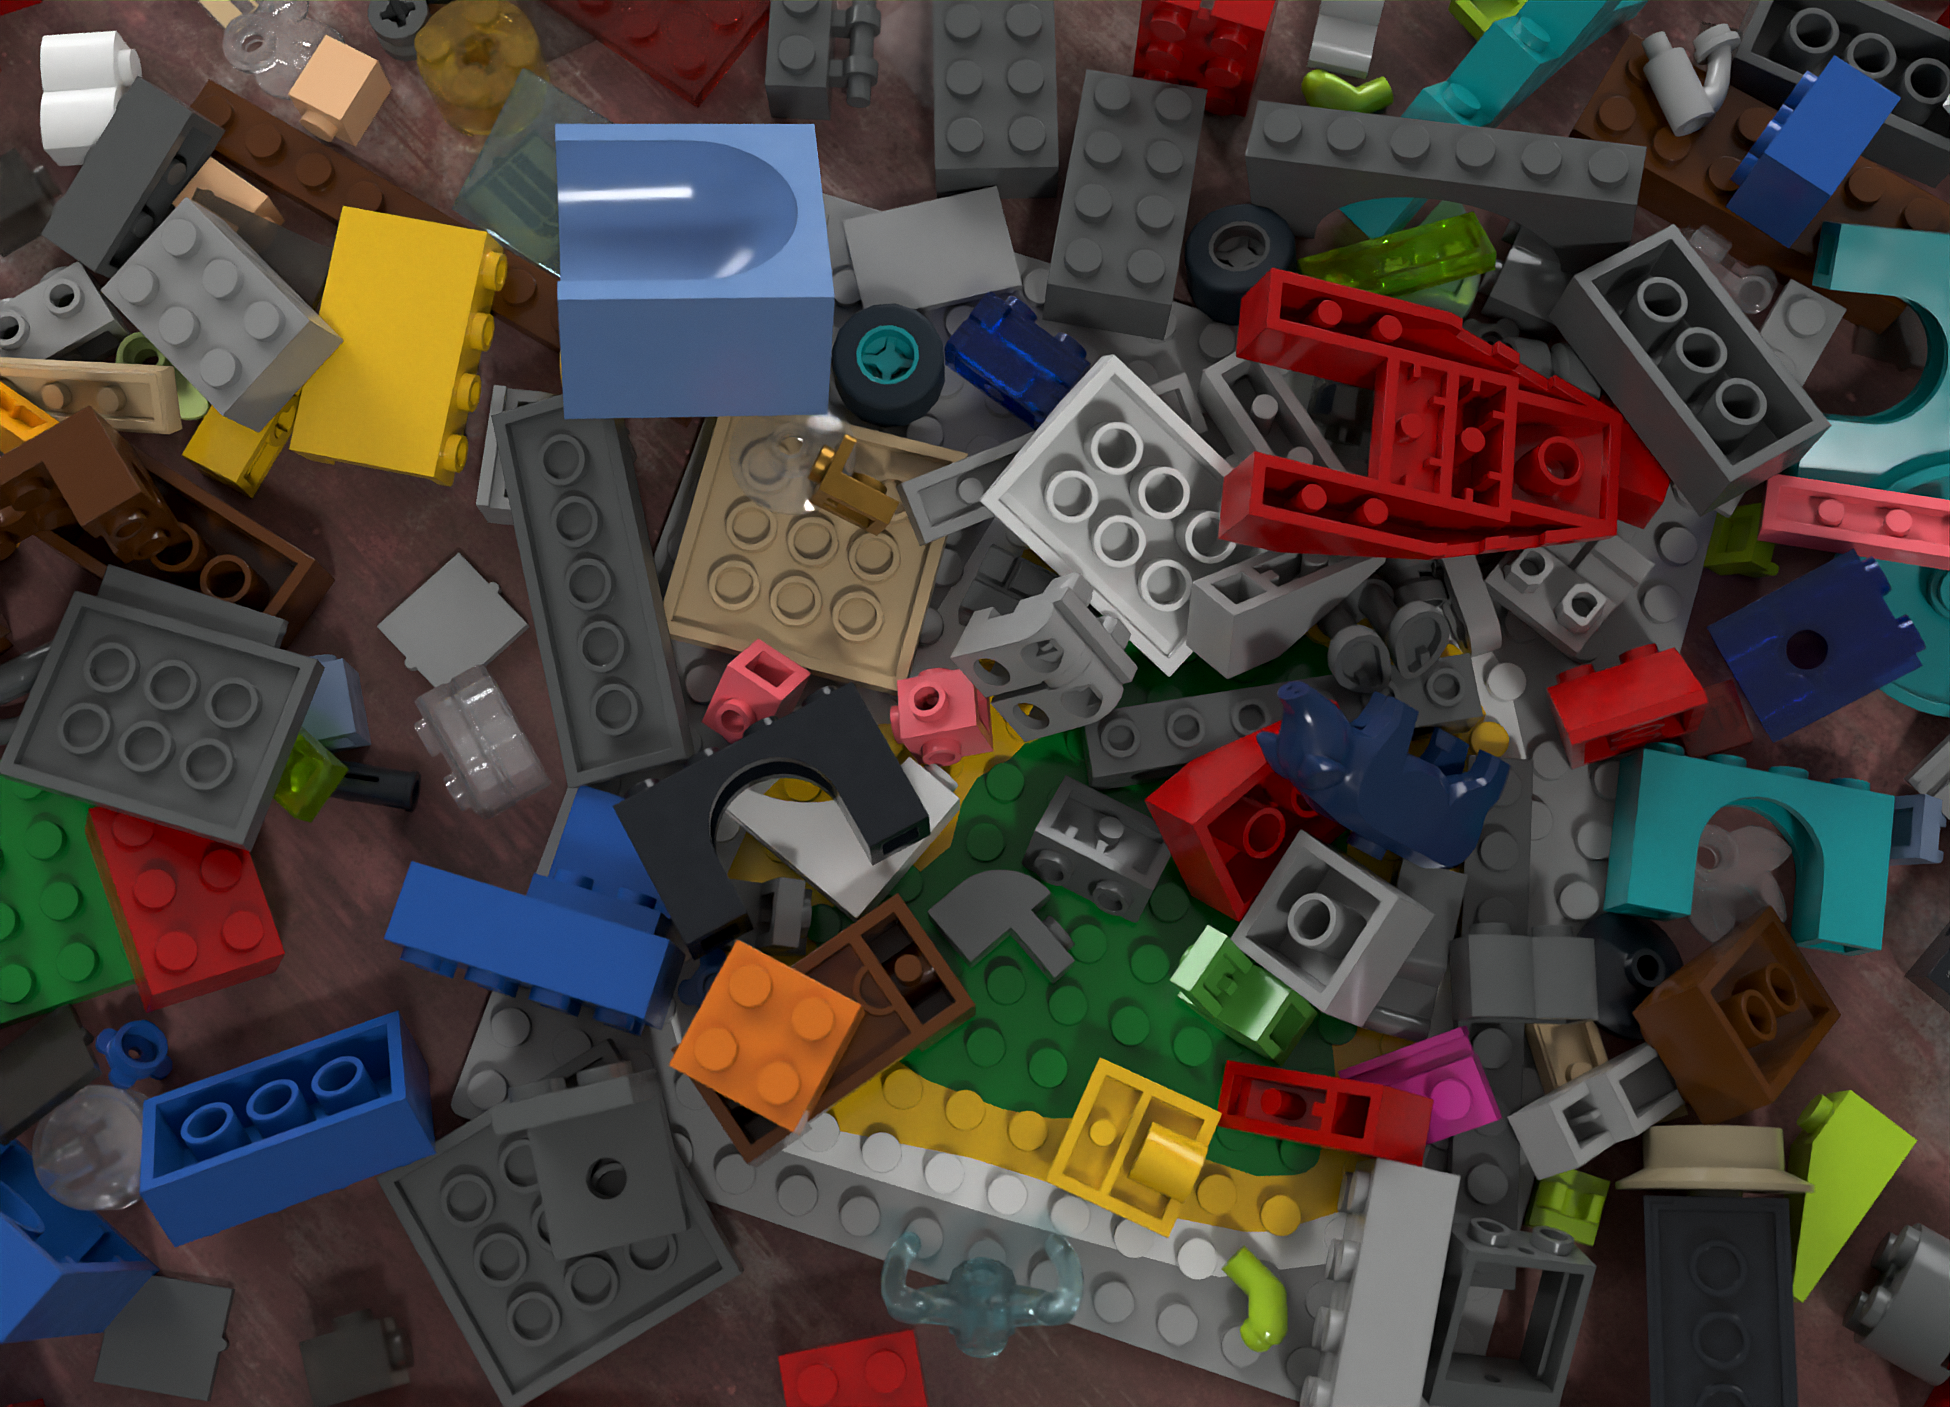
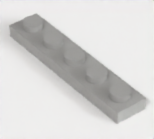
M1185 372L1148 386L1198 435L1208 431ZM1036 431L896 486L919 545L922 546L994 517L995 515L979 499Z

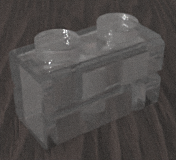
M484 664L475 665L452 678L449 683L437 686L414 701L423 716V719L414 723V727L432 757L441 752L443 753L453 772L444 777L443 780L461 811L472 807L474 812L484 820L490 819L514 806L519 800H524L548 787L552 782L494 676Z

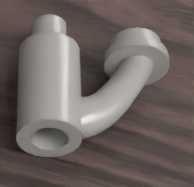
M1728 24L1713 26L1702 32L1693 41L1696 49L1694 58L1697 64H1708L1704 86H1702L1684 48H1672L1664 31L1650 35L1641 44L1649 59V62L1643 68V72L1675 136L1693 133L1710 123L1715 118L1716 113L1727 96L1731 73V52L1741 43L1738 33L1731 32Z

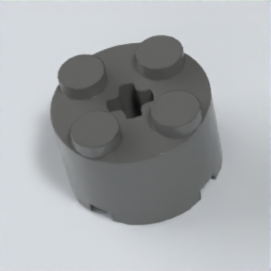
M1916 1223L1912 1227L1906 1225L1898 1236L1888 1232L1882 1239L1871 1261V1267L1878 1270L1880 1274L1869 1295L1863 1291H1859L1855 1295L1844 1315L1842 1326L1854 1332L1855 1343L1930 1385L1939 1386L1950 1376V1370L1940 1365L1950 1352V1239L1920 1223Z

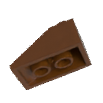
M1771 904L1759 909L1665 979L1632 1012L1640 1024V1030L1645 1041L1657 1051L1675 1079L1680 1096L1694 1109L1703 1125H1715L1772 1104L1841 1016V1013Z

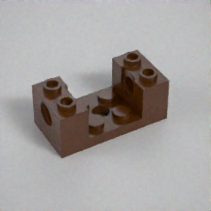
M89 405L0 456V561L15 551L16 544L40 530L48 531L62 526L73 515H75L80 526L94 538L102 535L112 552L126 564L133 560H144L157 555L166 548L170 538L183 530L135 449ZM0 612V638L12 631Z
M898 893L791 966L796 971L861 1004L866 1012L800 1136L689 1077L747 1165L759 1167L812 1130L809 1123L915 1049L919 1048L923 1052L976 1015L975 1003ZM680 1043L671 1049L673 1054H675Z

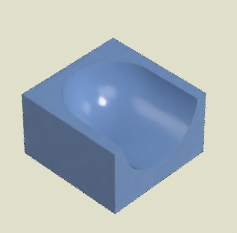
M555 124L560 244V281H557L564 419L828 415L835 294L815 125Z

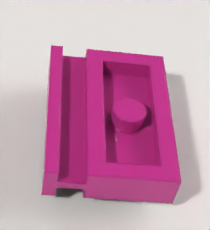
M1466 1025L1338 1071L1340 1078L1386 1085L1434 1099L1426 1145L1503 1118L1479 1056L1475 1054L1468 1037L1470 1033Z

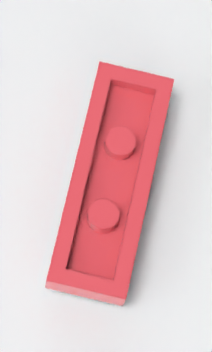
M1776 474L1767 479L1764 484L1757 540L1950 571V500Z

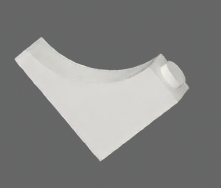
M908 757L901 767L929 814L931 835L873 866L834 800L805 803L784 801L768 797L748 788L731 802L725 813L855 923L882 902L960 810V798L953 793L958 784L935 763L926 764L924 767H921L911 757Z

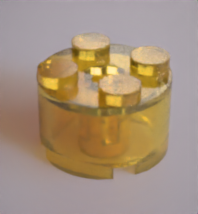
M455 0L439 9L417 33L414 44L420 74L440 115L456 131L474 137L473 134L492 135L494 139L508 138L527 129L544 111L548 100L547 92L550 69L531 21L515 5L505 0Z

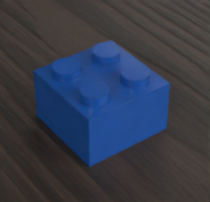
M1835 55L1819 77L1807 70L1729 179L1740 187L1725 207L1782 245L1790 248L1835 192L1901 97Z

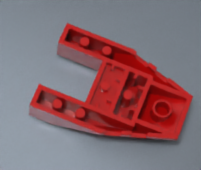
M1272 267L1241 298L1236 357L1374 390L1368 477L1254 451L1224 477L1218 539L1280 553L1433 560L1611 539L1617 535L1622 414L1555 374L1547 379L1519 362L1520 353L1500 341L1491 345L1462 328L1463 319L1452 312Z

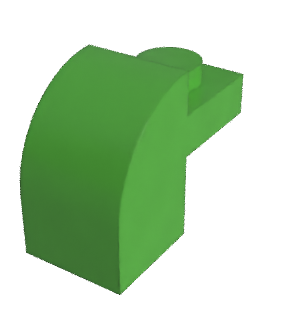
M1207 925L1196 943L1192 944L1184 952L1179 968L1170 979L1180 990L1177 996L1192 1010L1240 1044L1281 1068L1318 1014L1305 998L1273 974L1253 964L1227 935Z

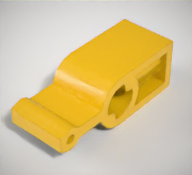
M303 386L259 433L222 416L211 405L183 451L182 456L200 473L253 499L293 432Z

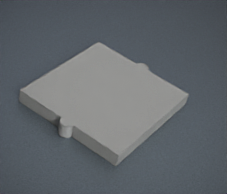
M458 552L379 623L377 627L406 657L405 666L410 671L418 670L449 701L529 628V625L500 596L502 592L501 587L496 582L488 583Z

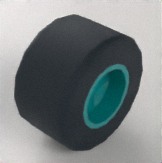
M896 303L872 305L853 314L839 329L832 348L835 385L845 407L859 419L880 427L905 426L924 417L937 403L945 383L943 342L933 323L921 313ZM900 369V372L896 376L892 377V375L897 373Z

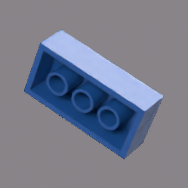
M414 861L410 863L384 936L385 940L403 948L400 960L413 964L416 968L453 979L458 967L466 970L464 980L478 984V987L516 998L519 987L531 990L528 996L529 1000L540 1003V1006L574 1017H578L582 1006L595 1010L592 1019L602 1022L604 1026L640 1037L644 1025L662 1030L686 954L669 939Z
M399 1010L144 1100L139 1194L174 1247L215 1235L222 1230L270 1213L279 1212L286 1207L334 1190L343 1189L353 1183L436 1154L428 1065Z

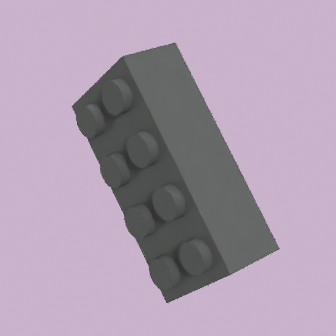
M932 0L936 199L997 186L1000 199L1057 198L1059 155L1054 0Z
M1751 0L1737 31L1741 43L1731 52L1732 61L1729 85L1779 111L1808 70L1819 77L1835 55L1901 97L1860 156L1932 188H1935L1950 173V114L1943 107L1950 94L1949 28L1885 0Z
M1086 69L1047 280L1042 320L1164 341L1173 302L1207 89Z
M1675 224L1574 275L1549 314V318L1699 517L1799 462L1831 427L1826 417Z

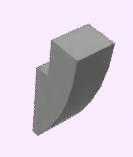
M1644 1042L1565 1083L1507 1118L1537 1179L1540 1180L1582 1166L1614 1143L1639 1135L1686 1102L1680 1096L1675 1079L1657 1051L1648 1045L1647 1042Z

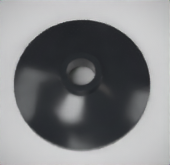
M1608 912L1590 920L1576 936L1594 939L1598 1020L1594 1021V1023L1615 1037L1632 1041L1645 1040L1640 1030V1024L1632 1012L1658 985L1683 967L1684 964L1671 938L1652 920ZM1637 964L1642 971L1643 977L1638 972Z

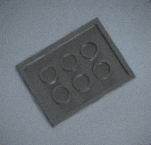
M74 591L0 760V775L10 781L251 852L325 667L315 658Z

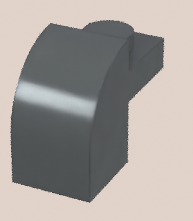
M990 870L978 873L961 882L927 911L928 920L970 969L1010 935L1052 984L1073 968L1075 960L1068 951L1075 944L1070 936L1050 915L1042 922L1035 915L1050 901L1051 892L1039 881L1026 874L1011 870Z
M778 877L760 883L730 879L748 912L754 928L737 939L766 955H806L807 936L812 916V890L805 889L806 880ZM737 939L718 949L730 952Z

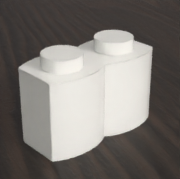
M117 31L43 36L40 52L43 86L40 110L41 136L44 150L59 166L84 164L87 152L97 143L116 112V106L120 98L130 89L137 76L142 78L141 64L137 52L127 46Z

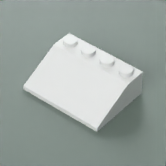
M1115 355L1102 356L1056 406L979 499L988 510L1060 577L1074 572L1080 573L1094 589L1089 604L1102 616L1109 615L1119 619L1131 633L1129 641L1168 677L1193 652L1186 645L1192 582L1269 551L1218 539L1224 477L1234 468Z

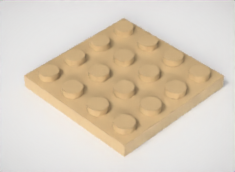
M814 415L718 417L663 601L670 638L736 656L759 638L809 671L811 675L847 684L853 682L855 686L898 696L897 680L910 678L948 535L920 546L896 486L967 458L968 453ZM845 433L856 438L857 441L842 473L850 477L855 472L868 475L887 487V496L899 501V505L889 525L877 536L808 502L817 483L807 479V476L819 451L824 444L835 448Z

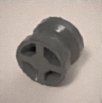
M425 0L370 1L367 10L369 23L375 31L382 48L392 58L405 62L418 60L427 55L435 46L438 37L437 25L429 12V7ZM396 18H398V21H399L398 24H397L396 22H394V20H395Z

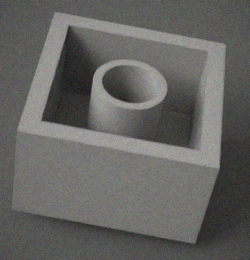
M1300 829L1230 939L1241 951L1323 1013L1362 1027L1435 914L1338 847Z

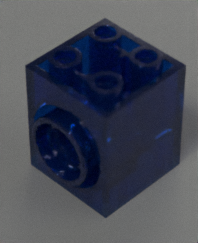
M1852 549L1707 627L1710 636L1772 743L1923 666L1916 654L1927 649L1926 645L1907 614L1895 619L1883 597L1888 595L1892 588L1873 556L1861 561L1856 551ZM1799 635L1816 637L1822 643L1825 650L1823 663L1810 670L1794 666L1786 654V646L1789 641Z

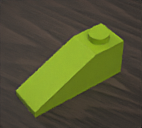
M1852 1090L1828 1093L1826 1097L1823 1094L1817 1095L1804 1108L1796 1123L1802 1130L1791 1144L1787 1172L1815 1186V1193L1784 1194V1198H1789L1793 1302L1803 1303L1918 1141Z

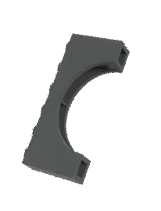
M1258 100L1245 160L1251 204L1271 209L1286 220L1294 236L1315 239L1317 226L1324 217L1336 209L1352 203L1395 197L1437 199L1484 209L1525 226L1551 246L1558 256L1561 271L1580 273L1630 247L1647 147Z

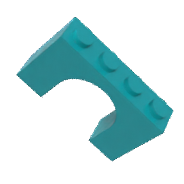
M1823 221L1812 285L1829 290L1890 295L1904 301L1917 314L1924 327L1927 338V359L1923 373L1913 390L1901 402L1888 410L1868 416L1822 413L1831 424V427L1799 462L1781 471V473L1794 477L1885 489L1893 482L1911 473L1950 463V233Z
M1647 743L1644 749L1620 760L1603 911L1662 922L1691 915L1697 851L1703 829L1709 819L1720 808L1739 807L1753 811L1769 820L1782 833L1791 849L1796 868L1791 937L1798 947L1847 956H1855L1882 949L1895 796L1870 791L1871 784L1859 779L1834 778L1830 780V783L1809 780V772L1796 767L1774 766L1768 768V772L1746 768L1747 760L1738 756L1714 754L1707 756L1706 760L1684 756L1685 749L1683 747L1669 743Z

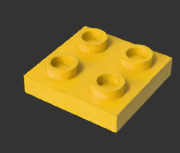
M1099 1057L1045 1182L1165 1238H1169L1183 1203L1186 1202L1200 1173L1208 1152V1145L1222 1113Z

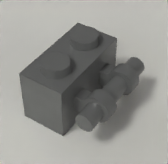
M771 0L765 89L771 118L831 120L833 87L847 88L846 103L851 107L865 108L870 105L871 87L875 86L878 82L879 69L877 60L873 58L874 37H877L881 32L882 19L881 12L876 8L877 0H853L852 7H849L847 10H837L836 0ZM836 38H850L849 57H846L844 60H835Z

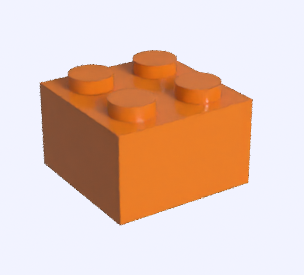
M737 939L672 1057L669 1066L800 1136L866 1012L861 1004Z

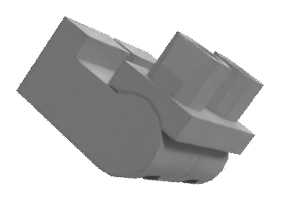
M1618 535L1611 539L1599 540L1574 571L1568 565L1587 542L1507 551L1484 580L1489 595L1569 659H1572L1655 566L1652 561Z
M1074 572L1054 578L1043 594L1020 600L1014 613L1001 616L994 607L974 611L950 657L985 698L994 696L990 704L1025 742L1085 726L1102 719L1117 705L1123 694V684L1132 682L1138 669L1136 664L1125 653L1131 633L1119 619L1109 615L1096 618L1087 607L1092 599L1094 589L1080 573ZM987 658L995 661L990 672L982 667L979 659ZM1019 703L1033 704L1029 715H1026L1020 709Z

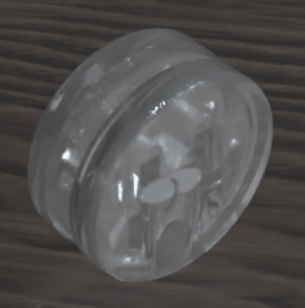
M87 1085L71 1090L54 1101L40 1119L32 1143L34 1170L45 1191L58 1202L81 1210H116L128 1207L142 1200L143 1198L139 1194L143 1102L149 1099V1097L133 1089H121L108 1085Z

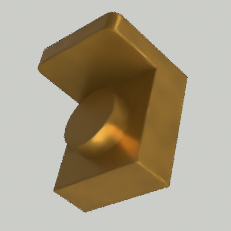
M845 433L835 448L824 444L819 451L807 476V479L817 483L808 502L877 536L889 525L899 505V501L887 496V487L868 475L855 472L850 477L842 473L857 441L856 438Z

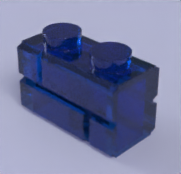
M990 291L986 293L972 310L969 318L963 321L947 341L944 347L945 365L1036 431L1062 399L1090 370L1091 363L1085 360L1087 352L1074 338L1063 332H1058L1054 337L1036 324V314L1024 302L1013 296H1009L1004 301Z

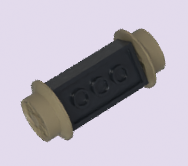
M1722 1125L1650 1126L1642 1132L1643 1169L1615 1182L1616 1190L1686 1193V1196H1644L1651 1407H1798L1789 1198L1743 1197V1194L1815 1193V1186L1785 1171L1783 1129Z

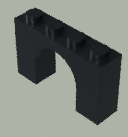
M853 682L838 689L836 686H826L813 692L802 702V708L781 719H778L776 716H770L755 722L744 731L742 739L721 750L718 747H710L697 752L684 763L683 770L661 781L658 778L644 780L631 787L624 794L623 801L613 805L624 830L694 961L754 929L748 912L724 870L716 850L717 831L723 814L731 802L749 787L770 779L793 778L809 782L821 788L833 798L841 809L872 866L931 835L929 814Z

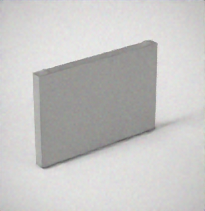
M997 186L985 187L976 191L842 220L863 310L872 305L896 303L915 309L920 313L1022 290V282Z

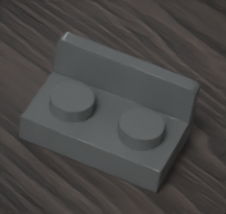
M1065 775L1033 833L1022 860V865L1035 872L1045 882L1055 886H1062L1094 902L1099 909L1110 915L1121 916L1131 922H1138L1171 857V853L1154 819Z

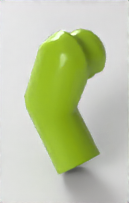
M1315 69L1307 73L1301 84V91L1310 107L1371 114L1392 105L1394 102L1392 89L1383 76L1354 87L1324 69Z
M1244 1245L1224 1264L1221 1270L1249 1297V1317L1239 1329L1242 1341L1249 1349L1255 1352H1266L1272 1345H1279L1288 1332L1287 1291L1282 1282Z

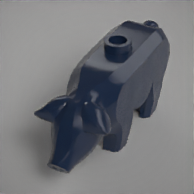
M1293 681L1280 687L1277 695L1283 704L1284 712L1279 733L1262 731L1257 734L1256 739L1272 770L1281 777L1288 779L1314 811L1351 830L1345 843L1382 861L1386 851L1389 850L1422 868L1451 870L1470 856L1480 838L1487 813L1498 802L1505 789L1511 769L1510 764L1492 754L1479 750L1470 771L1463 773L1469 744L1436 726L1429 745L1419 758L1412 754H1407L1419 711L1394 697L1385 696L1374 691L1370 701L1358 718L1348 722L1344 713L1308 684L1301 681Z

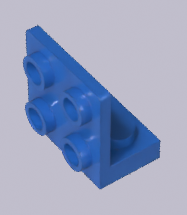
M580 786L575 795L548 877L534 873L526 896L666 938L672 919L613 808V805L623 801L624 798L588 786Z

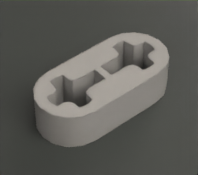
M1475 555L1434 559L1431 564L1433 577L1443 582L1448 599L1443 605L1462 653H1470L1472 658L1501 649L1502 634L1500 624Z

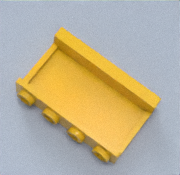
M342 207L319 316L344 341L304 383L289 450L315 462L334 465L335 461L425 478L439 485L449 487L453 485L455 472L460 473L467 460L468 440L463 435L468 412H474L480 400L481 378L477 375L481 352H486L493 340L494 318L490 311L494 293L503 288L507 275V257L503 254V247L488 232L353 207Z

